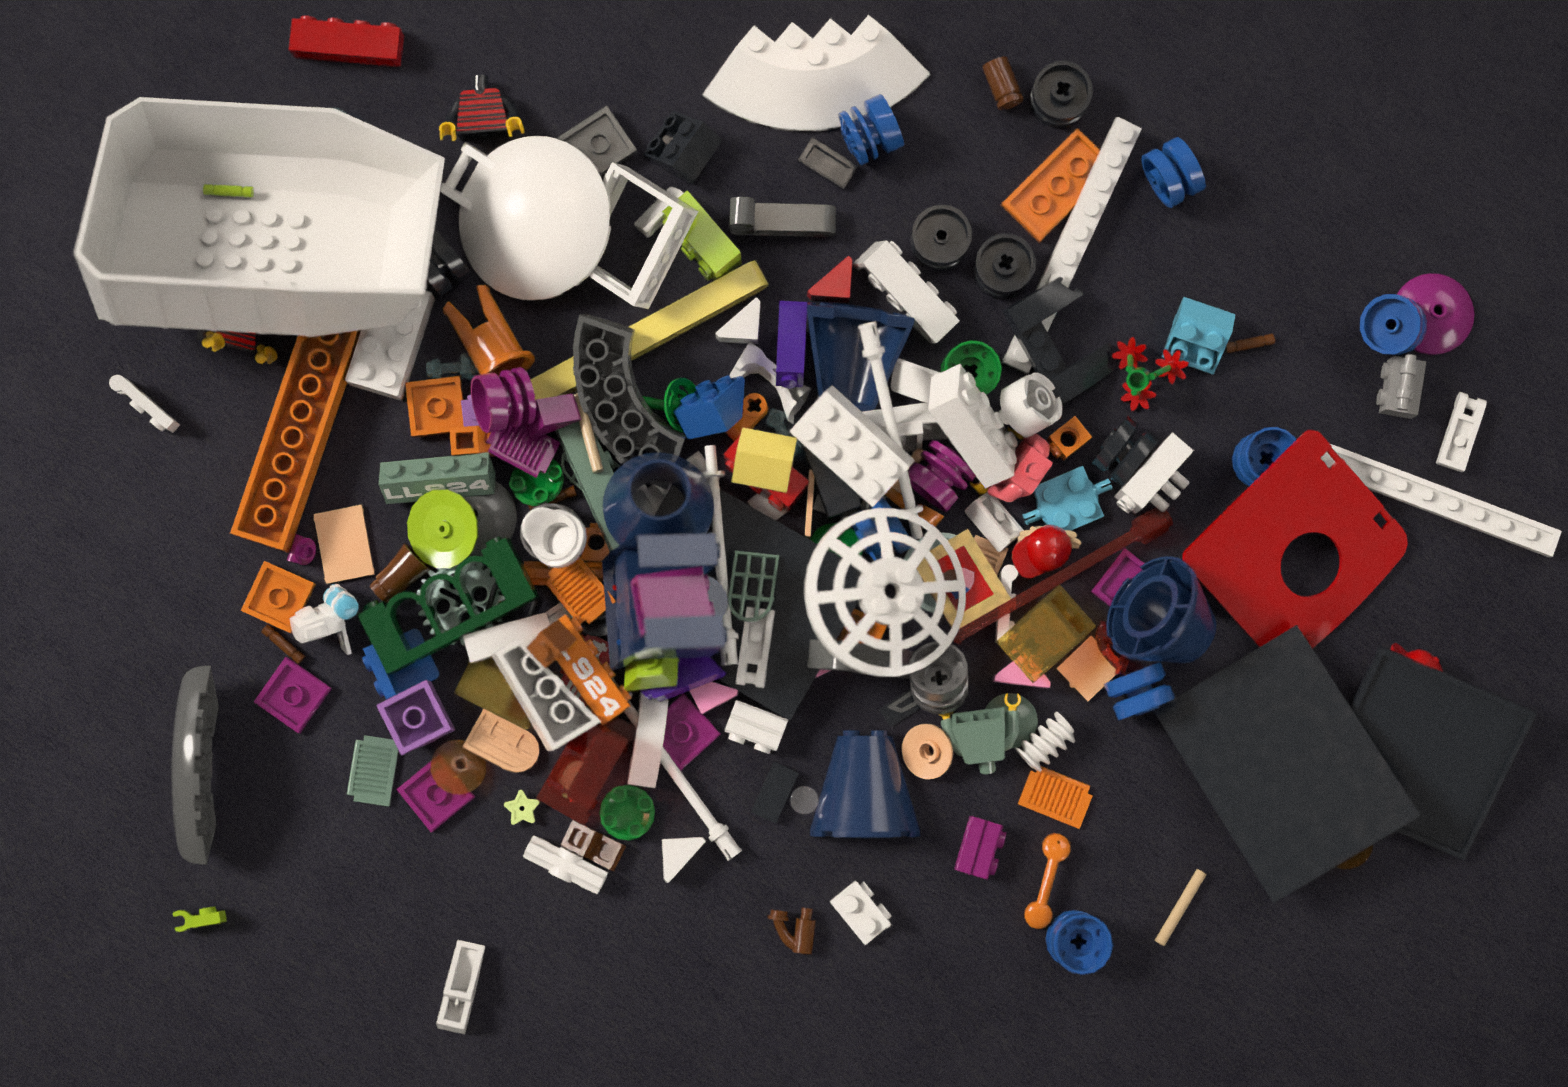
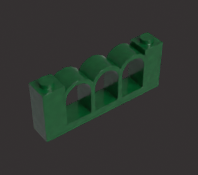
M501 536L489 540L485 543L487 547L481 550L484 557L472 556L465 558L457 566L454 576L447 574L431 576L423 583L420 594L402 592L396 594L389 602L379 603L378 600H375L363 606L364 611L359 613L358 617L387 674H395L462 639L463 635L473 633L540 598L510 539H502ZM476 563H484L488 566L505 598V601L482 613H479L465 584V574L468 568ZM445 580L455 586L471 617L445 631L430 599L434 586ZM410 598L415 599L422 606L436 634V637L411 649L396 617L399 605L404 600Z

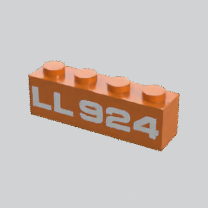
M565 614L558 620L577 640L557 659V662L595 716L601 721L600 723L605 725L631 707L628 701L632 697L624 689L623 684L618 687L612 678L616 674L611 670L610 665L607 662L604 664L600 662L596 656L600 651L593 641L589 639L586 642L580 632L584 628L574 616L570 619Z

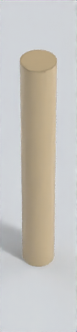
M576 393L574 395L582 419L579 421L591 468L593 473H600L604 469L588 414L584 413Z
M1196 869L1156 937V942L1165 946L1206 877L1205 873Z

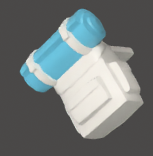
M332 584L323 594V604L315 608L307 606L298 610L293 617L289 618L295 639L300 643L313 641L337 632L341 649L349 655L352 652L344 619H350L356 615L358 603L355 597L349 594L345 588L339 584Z

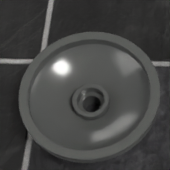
M496 481L495 494L464 497L473 510L478 512V538L474 551L469 557H484L481 550L487 547L486 542L498 536H501L502 539L512 538L517 524L516 506L509 492Z

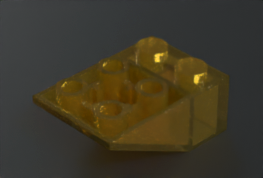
M1059 584L1042 597L996 642L1027 678L1034 683L1085 638L1096 625Z
M493 657L475 663L469 662L454 694L528 730L531 722Z

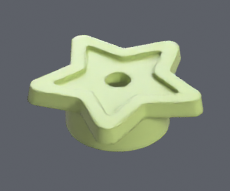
M519 790L515 800L504 803V806L512 812L511 824L515 825L522 820L535 823L533 811L540 801L528 799L524 791ZM520 806L525 807L524 811H520Z

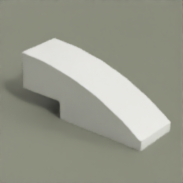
M547 612L463 635L470 662L475 663L492 658L491 654L517 639H521L528 646L539 632L551 625Z
M461 940L457 941L437 1020V1027L439 1029L465 1034L485 946Z

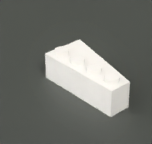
M887 240L875 242L852 265L858 271L863 268L869 274L868 281L883 292L885 290L888 293L886 296L888 301L900 312L905 310L907 312L906 315L915 318L913 327L929 343H937L960 321L955 316L957 311L947 301L943 303L937 296L939 292L935 286L929 281L925 283L920 278V270L911 261L907 263L900 256L902 251L893 241L890 243Z
M517 639L494 652L491 656L548 751L557 749L601 722L584 706L577 696L573 695L557 676L548 668H544L526 649L527 646L521 639Z

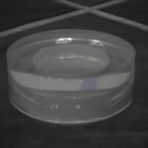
M798 787L791 795V805L796 812L808 814L817 807L818 796L810 787Z

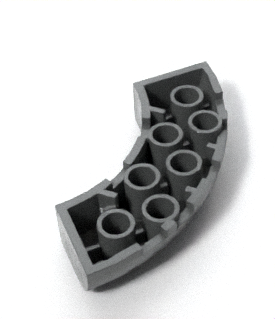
M580 314L573 344V373L581 407L584 413L588 414L592 429L598 439L621 464L647 453L660 452L680 456L686 438L685 433L676 431L671 425L663 421L645 402L636 384L631 362V349L635 329L600 317ZM665 481L649 482L666 490L670 484Z
M211 666L195 667L187 671L182 678L173 732L172 803L178 851L183 859L196 864H207L217 824L213 793H210L213 760L211 736H214L219 704Z

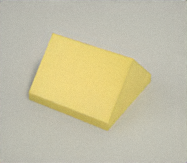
M742 428L736 452L732 483L787 493L797 438Z

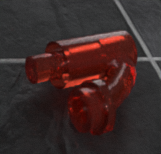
M1100 620L1094 636L1098 649L1110 665L1115 668L1114 674L1124 675L1129 659L1124 658L1123 655H1120L1118 658L1109 646V644L1113 645L1111 638L1107 636V622Z

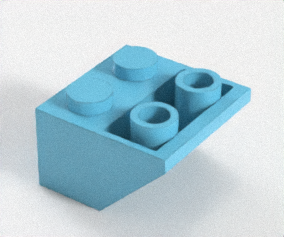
M1183 297L1164 350L1167 349L1172 356L1176 351L1180 350L1181 357L1179 361H1188V366L1214 375L1232 334L1235 314Z

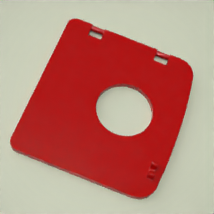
M1307 430L1183 552L1182 560L1193 569L1200 583L1258 647L1263 646L1297 625L1313 649L1342 623L1388 575L1405 554L1408 543L1407 535L1403 528L1392 518L1381 502L1343 458L1335 452L1324 436L1318 431ZM1326 452L1335 461L1330 467L1321 459ZM1378 513L1387 521L1381 528L1373 519ZM1309 532L1322 533L1329 537L1337 547L1340 559L1337 576L1326 590L1317 595H1297L1283 581L1281 575L1283 553L1290 542L1296 537Z

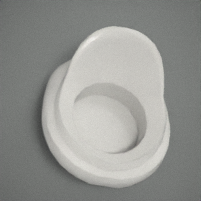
M545 507L536 508L526 515L522 523L523 536L530 544L534 555L549 567L563 568L571 565L579 558L585 548L587 535L583 523L575 515L565 510H552Z

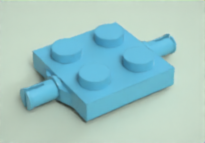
M1080 466L1038 484L1033 492L1037 500V509L1023 514V519L1034 515V517L1025 520L1026 525L1042 519L1047 525L1059 526L1064 530H1073L1104 517L1098 503V495L1110 489L1112 490V485L1101 488L1110 483L1108 478L1093 485L1088 479L1084 467Z

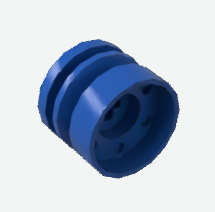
M882 94L864 101L865 115H862L856 106L850 108L853 120L845 110L838 113L844 141L861 165L868 163L866 150L872 159L878 158L876 146L878 144L887 154L904 146L903 137L896 118Z
M1267 427L1242 438L1236 445L1232 456L1233 469L1238 479L1246 486H1250L1296 441V438L1287 430L1278 427ZM1264 455V456L1266 457V460L1264 461V464L1262 465V464L1260 463V460L1262 459V456Z
M1071 910L1056 916L1050 923L1046 934V945L1052 958L1071 972L1087 974L1095 972L1107 962L1112 950V939L1106 925L1087 912ZM1077 934L1079 937L1082 938V941L1077 942L1075 947V945L1070 941L1071 939L1076 938Z

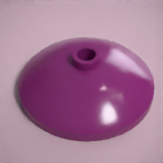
M1424 274L1411 279L1398 291V295L1415 300L1422 307L1427 318V332L1422 343L1414 349L1415 351L1429 355L1443 354L1458 347L1469 335L1474 322L1473 303L1465 288L1454 279L1441 274ZM1435 306L1441 308V315H1437L1434 312ZM1394 320L1393 326H1394V329H1395L1397 323H1396V321Z

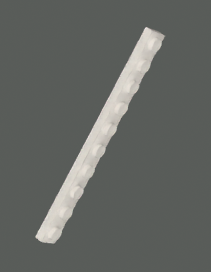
M1119 117L1115 118L1036 290L1058 277H1062L1061 283L1067 288L1069 287L1142 128ZM1056 313L1042 321L1047 332ZM1014 335L1002 363L1028 374L1032 365Z
M1330 444L1369 490L1546 557H1553L1562 531ZM1327 452L1321 457L1328 467L1335 462Z

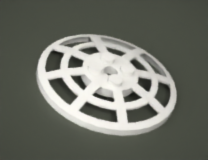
M877 508L862 511L845 518L833 526L821 539L812 554L807 568L805 602L814 632L823 646L836 659L864 674L894 677L913 673L926 667L939 658L949 647L963 619L966 602L965 581L955 551L948 540L934 526L910 512L898 509ZM886 516L910 520L928 531L921 542L907 535L890 533ZM868 518H875L878 534L863 538L851 548L836 539L853 524ZM936 538L950 556L957 580L944 581L941 568L933 554L929 551ZM891 541L904 543L915 549L908 561L894 557ZM880 542L882 559L869 564L858 555L867 546ZM830 548L843 557L836 571L834 590L817 592L819 568L825 553ZM923 558L931 566L936 582H922L916 568ZM851 563L862 573L859 576L857 588L843 589L845 574ZM888 583L896 588V596L893 599H889L884 593L885 586ZM958 591L959 603L952 629L946 635L937 624L944 610L946 592ZM938 593L936 608L933 616L930 618L920 609L924 594ZM858 600L862 611L865 613L864 618L858 625L854 623L849 615L845 601ZM835 602L840 619L851 632L840 645L837 644L825 627L820 615L819 603ZM914 618L923 629L915 636L902 641L901 623ZM875 622L882 625H890V642L873 638L866 634V632ZM929 634L940 645L924 659L911 665L902 666V649L918 644ZM859 641L876 649L890 650V667L869 665L854 658L849 652Z

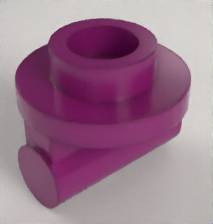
M295 534L287 561L301 565L309 564L316 553L314 541Z

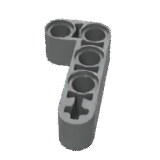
M733 197L730 199V233L764 236L836 235V207L819 204L755 203V200L750 197Z
M810 640L807 668L861 673L836 659L823 646L820 640ZM835 640L838 645H840L843 642ZM857 643L849 652L854 658L869 665L890 667V650L876 649L866 644ZM902 649V666L910 664L914 651ZM909 674L892 677L910 679Z

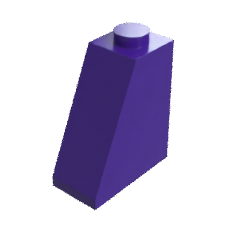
M780 301L776 386L788 389L795 387L803 388L807 302Z
M711 657L678 658L677 686L642 689L640 691L649 700L654 697L662 702L722 678L726 672Z

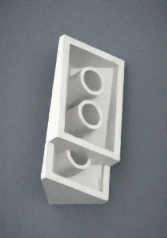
M928 403L893 407L902 449L905 452L922 449L923 440L948 439L945 432L929 412ZM882 409L862 412L887 434Z

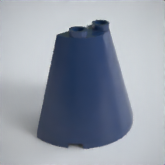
M815 302L807 303L806 310L819 398L829 387L834 386L861 412L875 410L879 396L870 360L863 357L862 351L864 346L858 326L876 322L880 344L885 349L881 361L886 382H888L914 325L915 318L893 312L892 315L882 309L857 305L820 302V306H818Z
M846 730L843 731V736H837L810 828V836H920V828L892 736H887V731L874 730L871 731V736H860V731Z

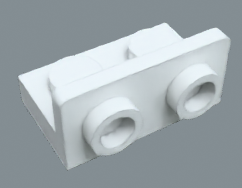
M855 880L830 900V902L864 945H866L885 928L891 926V923L888 921L891 915L882 904L876 906L870 899L874 894L864 881L859 885Z

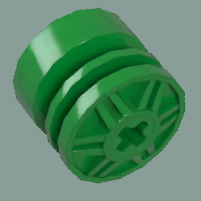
M971 340L960 343L946 355L941 364L940 373L959 364L967 369L972 366L975 369L973 374L976 387L980 393L984 392L986 395L995 389L1001 377L1002 367L999 356L992 347L979 341Z

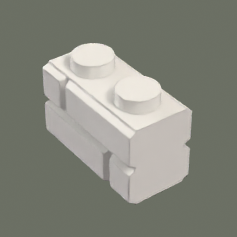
M736 700L725 732L730 733L728 737L730 740L744 744L746 739L756 743L754 749L770 754L771 749L777 751L788 719Z

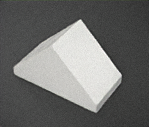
M756 297L715 333L719 342L747 344L751 342L758 344L760 301Z
M703 837L662 839L664 880L667 883L673 879L706 842Z

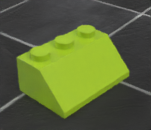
M678 658L632 660L625 666L624 689L626 691L677 686Z

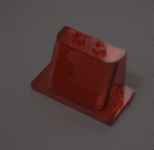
M588 707L587 709L594 714L590 707ZM616 716L607 724L602 725L599 722L568 741L536 799L585 826L599 802L595 799L622 752L626 753L632 744L636 733L635 726Z

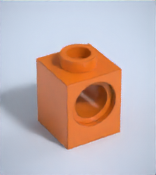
M1074 416L1051 434L1047 441L1050 443V452L1056 458L1061 457L1064 461L1086 444L1092 436L1077 417ZM1062 434H1070L1074 439V445L1071 447L1064 446L1060 441V436Z
M590 523V528H585L587 538L581 558L585 562H602L610 551L605 540L604 546L600 550L590 548L592 538L596 536L603 538L597 523Z

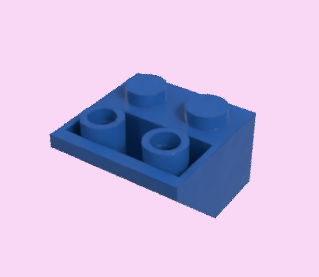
M728 375L712 383L710 380H706L695 387L696 391L681 399L682 404L673 412L687 439L728 431L742 418L745 385L743 376L731 378Z

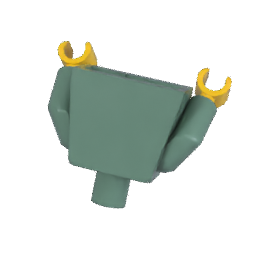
M1008 693L1005 695L1004 702L1008 707L1006 712L1005 707L961 713H953L954 711L946 714H938L943 718L941 721L942 730L949 737L953 751L957 755L963 756L966 764L978 763L980 773L991 774L996 771L995 761L1004 759L1005 751L1012 748L1019 734V712L1017 711V707L1021 702L1019 694H1017L1018 702L1015 705L1009 704L1007 702Z

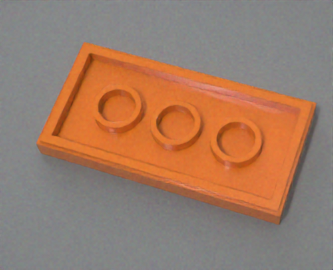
M1077 128L1001 206L1040 243L1073 210L1100 150Z

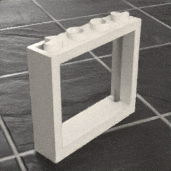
M612 162L603 179L604 186L607 187L610 196V215L628 180L673 209L633 288L598 265L589 277L631 305L649 309L698 211L629 167Z

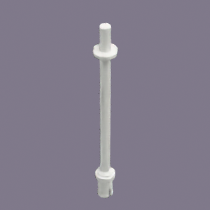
M876 322L865 323L858 326L864 346L862 351L863 357H866L871 363L887 434L902 448L881 361L885 349L880 344ZM906 470L898 479L905 508L901 510L918 516V513L923 511V506L915 504L908 470ZM908 520L912 538L915 540L923 538L921 526Z
M709 445L705 446L707 472L702 474L708 479L713 494L712 533L716 535V542H719L721 547L720 559H718V565L716 566V578L723 586L728 599L729 587L719 478L725 476V471H718L716 446ZM728 601L727 611L723 617V626H726L728 630V641L725 643V647L720 649L721 666L737 665L739 663L736 644L739 636L732 628L731 610Z
M631 704V707L626 709L624 713L636 728L638 712ZM662 747L661 764L709 828L710 836L708 838L710 841H715L729 861L740 853L742 849L739 848L727 830L729 828L727 825L723 826V824L716 821Z

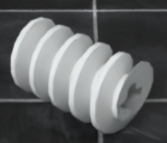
M1058 712L1054 713L1057 722L1049 718L1046 720L1048 729L1043 726L1038 727L1040 736L1034 733L1029 735L1032 743L1025 740L1021 742L1023 751L1015 747V750L1031 768L1039 772L1042 771L1040 761L1048 765L1050 764L1048 754L1055 757L1059 756L1056 747L1066 750L1067 747L1064 742L1066 739L1072 743L1075 742L1073 728Z

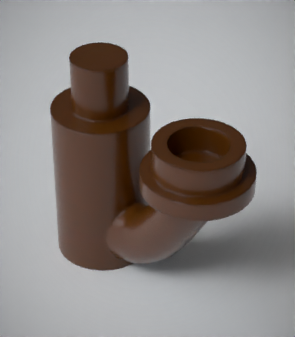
M801 909V918H796L794 936L789 933L784 924V921L789 919L787 911L771 910L768 919L773 920L782 942L795 953L812 954L816 921L812 920L813 909Z

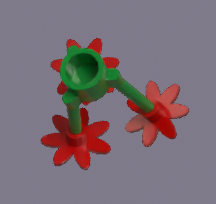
M1134 337L1130 338L1128 346L1121 341L1117 342V346L1121 351L1113 353L1112 357L1122 359L1119 368L1123 369L1126 367V371L1129 373L1126 383L1122 385L1129 393L1122 396L1121 401H1131V411H1134L1139 403L1143 408H1149L1147 399L1156 397V393L1147 391L1152 384L1151 380L1168 374L1169 382L1173 384L1176 375L1181 379L1186 378L1182 368L1187 367L1189 362L1179 361L1181 357L1180 350L1176 351L1172 356L1165 349L1163 351L1165 360H1155L1156 364L1162 368L1149 373L1147 369L1138 367L1137 361H1147V357L1140 354L1146 349L1145 344L1136 346Z

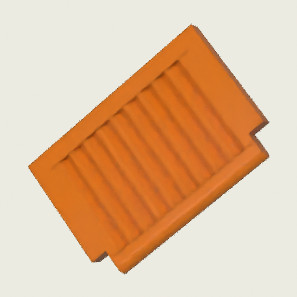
M580 556L571 565L563 568H553L547 573L550 579L545 584L570 615L577 618L580 624L586 621L590 625L606 611L604 585ZM608 592V594H609V596H610V599H611V601H612V604L615 603L616 600H615V599L613 598V596Z
M1041 766V772L1037 770L1036 772L1030 771L1018 805L1080 829L1092 799V795L1088 794L1090 785Z

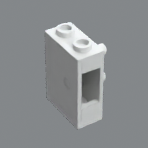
M1172 432L1114 496L1118 499L1117 505L1126 513L1133 512L1136 514L1150 501L1161 512H1165L1169 507V503L1157 494V491L1161 489L1171 499H1177L1181 492L1168 479L1182 490L1189 485V481L1177 469L1193 450Z

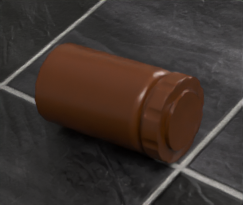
M1007 56L993 59L983 65L982 68L994 99L998 102L999 110L1010 109L1024 100Z

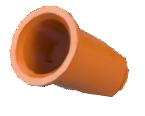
M477 285V291L483 313L488 321L475 329L472 328L469 321L450 302L446 303L443 313L447 315L480 375L492 372L496 373L499 377L502 370L511 371L513 368L518 367L523 368L525 371L530 369L535 361V356L530 351H523L487 285Z

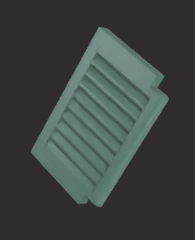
M364 735L363 741H355L347 795H353L354 801L390 806L399 753L394 740Z

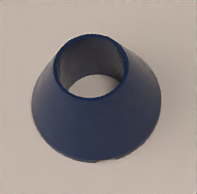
M647 453L632 458L613 474L604 492L603 515L610 535L618 545L641 535L707 534L713 519L714 500L708 481L692 463L682 457L669 453ZM665 481L673 484L681 491L685 502L678 511L669 516L654 517L642 512L636 506L632 497L642 485L648 482Z
M1170 556L1150 560L1140 566L1142 571L1132 580L1127 578L1116 592L1108 611L1106 623L1107 636L1112 640L1114 645L1112 647L1126 658L1173 663L1192 662L1206 652L1216 633L1214 614L1195 572L1187 563L1179 558Z

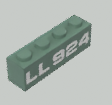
M489 452L380 463L379 487L386 504L416 502L422 495L432 490L448 489L463 497L495 494L496 472Z

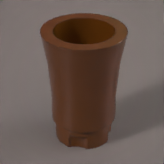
M404 543L394 558L376 576V580L369 587L382 601L389 602L396 594L404 592L432 569L429 564L424 563L418 557L411 546Z

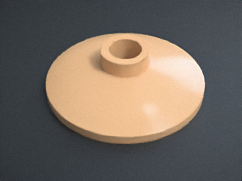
M921 724L913 727L906 734L902 744V756L906 766L914 775L923 779H934L943 775L950 767L953 758V748L949 737L941 728L932 724ZM930 745L934 749V755H932L929 751Z

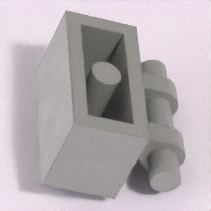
M1405 355V358L1393 356L1387 360V363L1384 362L1381 370V378L1384 379L1383 389H1380L1377 395V405H1380L1379 413L1409 419L1418 415L1426 361L1416 360L1415 355Z

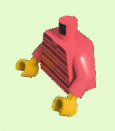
M1008 427L1009 432H1013L1017 438L1024 440L1015 450L1017 462L1015 463L1014 476L987 488L981 482L976 484L970 482V485L979 494L988 492L989 495L1005 502H1013L1017 498L1031 495L1052 466V462L1047 459L1050 446L1044 438L1037 433L1024 438L1021 434Z

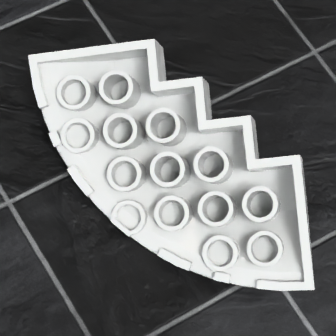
M869 15L852 35L830 19L814 38H811L792 22L776 42L753 26L733 50L703 93V96L721 109L745 118L754 124L758 123L771 126L773 129L786 131H824L830 128L841 127L838 113L844 110L853 120L850 110L852 106H856L861 114L865 115L864 101L878 94L884 96L891 108L892 105L916 90L930 73L888 30Z

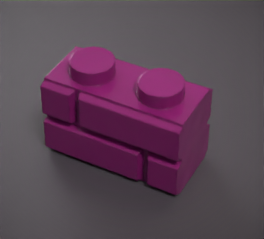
M969 816L954 869L987 880L989 874L994 875L998 865V859L994 858L997 847L1002 849L1006 837V832L1002 831L1003 826Z

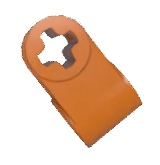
M752 393L744 398L742 418L728 431H725L733 441L739 437L742 428L754 429L766 416L768 404L764 397L760 394ZM752 401L754 403L760 401L761 411L757 412L754 410L749 412L751 410L749 404Z

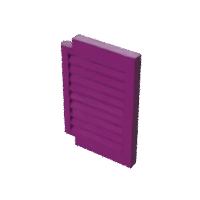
M509 423L504 430L491 432L486 443L491 445L488 449L489 453L537 478L539 472L545 474L560 445V442L546 434L532 439L527 425L521 424L519 427H511Z

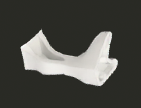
M749 342L730 373V377L743 376L744 378L749 374L759 373L777 389L786 418L793 424L794 415L805 403L811 388L804 385L803 388L795 387L792 389L776 386V365L765 356L761 349Z

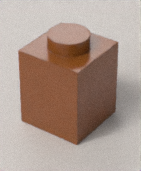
M556 620L542 630L526 649L544 668H547L559 659L577 639L559 620Z

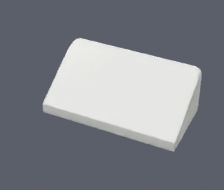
M669 187L666 190L676 198L683 194L681 190L674 187ZM658 199L635 222V227L647 238H650L663 224L662 211L669 205Z
M898 358L893 369L891 390L929 404L931 377L940 372Z
M988 492L976 499L965 510L966 515L998 552H1001L1020 536V531H1024L998 499L989 495Z

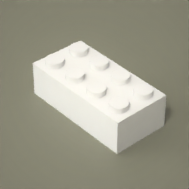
M424 292V295L400 324L361 330L345 379L350 386L403 401L406 391L405 383L409 382L435 301L431 292Z
M961 364L931 377L928 410L982 485L987 488L1013 477L1015 463L1017 462L1015 456L1016 437L1013 432L1007 431L1000 419L999 413L994 412L990 407L986 394L984 392L980 393L970 372L966 373Z
M834 386L829 387L790 430L800 442L872 507L914 462V459Z

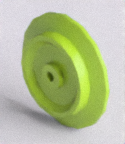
M448 489L432 490L422 495L411 508L407 521L408 539L413 551L424 563L435 568H453L459 565L465 558H468L474 551L478 538V520L472 506L462 495Z

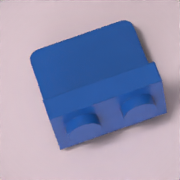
M412 629L404 633L411 649L425 642L418 629ZM373 645L363 649L366 655L362 657L363 662L369 672H374L377 679L374 682V686L379 696H385L387 700L425 680L433 681L439 677V671L431 655L395 674H387Z

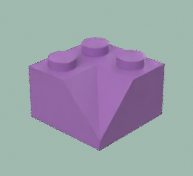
M425 680L376 705L401 755L425 746L455 731L432 682L429 680Z

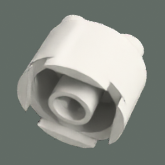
M1033 373L1022 377L1001 390V410L999 411V416L1004 424H1009L1024 438H1028L1061 418L1062 402L1060 397L1055 398L1052 392L1055 387L1052 382L1040 373Z

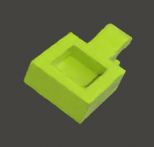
M216 906L199 909L200 915H192L187 910L176 911L173 913V917L183 916L185 924L175 927V931L182 932L192 927L226 922L225 910L217 912Z

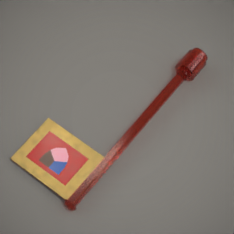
M1157 508L1151 509L1132 520V527L1129 532L1012 599L968 529L949 539L948 542L955 551L963 571L966 592L963 619L953 641L956 644H962L961 641L1131 543L1141 541L1147 544L1167 533L1169 528L1173 526L1170 514L1167 510L1161 512ZM940 544L930 550L941 568L944 581L957 580L954 566L943 545ZM923 558L916 570L923 582H936L931 566ZM958 591L946 592L942 613L951 628L958 609ZM930 593L937 603L938 593Z

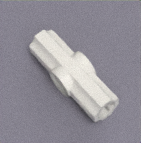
M535 835L532 837L523 855L524 858L548 869V872L569 883L572 881L596 894L599 893L609 873L583 860L582 856L564 847L559 848Z

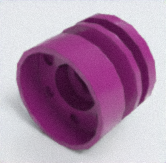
M513 368L511 371L502 370L499 377L496 373L492 372L473 377L471 383L472 405L476 420L483 432L490 433L504 430L508 423L511 427H519L521 424L530 425L535 421V394L531 380L523 368Z
M932 440L927 447L933 454L925 450L921 453L922 458L928 465L925 467L914 462L909 467L908 474L911 487L938 509L947 512L958 499V496L951 487L954 485L959 489L965 490L968 485L962 478L972 482L976 475L957 452Z

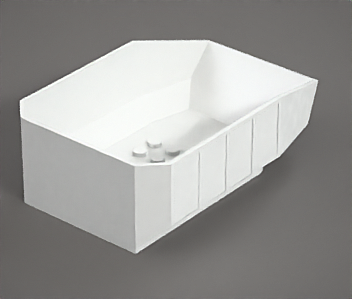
M139 97L106 119L74 254L98 318L114 325L306 335L310 337L397 325L403 321L425 292L445 158L334 108ZM203 185L254 187V196L252 198L244 196H215L214 194L204 195Z

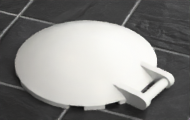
M545 136L515 139L498 147L488 156L472 145L464 143L461 148L463 152L446 183L442 182L440 192L460 204V237L465 254L476 273L493 289L507 296L522 300L551 299L563 295V292L582 283L599 263L606 249L611 231V226H609L610 196L594 163L582 151L571 144ZM471 158H474L479 163L461 193L455 187Z

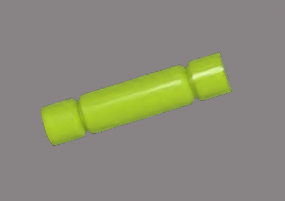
M204 184L203 194L253 198L254 187Z

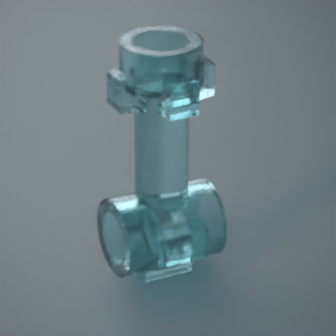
M468 353L459 356L460 362L440 363L439 358L426 362L427 377L433 379L440 378L441 374L460 373L461 379L472 380L478 370Z
M775 408L769 410L768 418L765 420L767 426L775 428L779 435L791 437L784 424L786 419L784 411L781 412L780 410H775ZM799 440L796 442L794 456L802 452Z

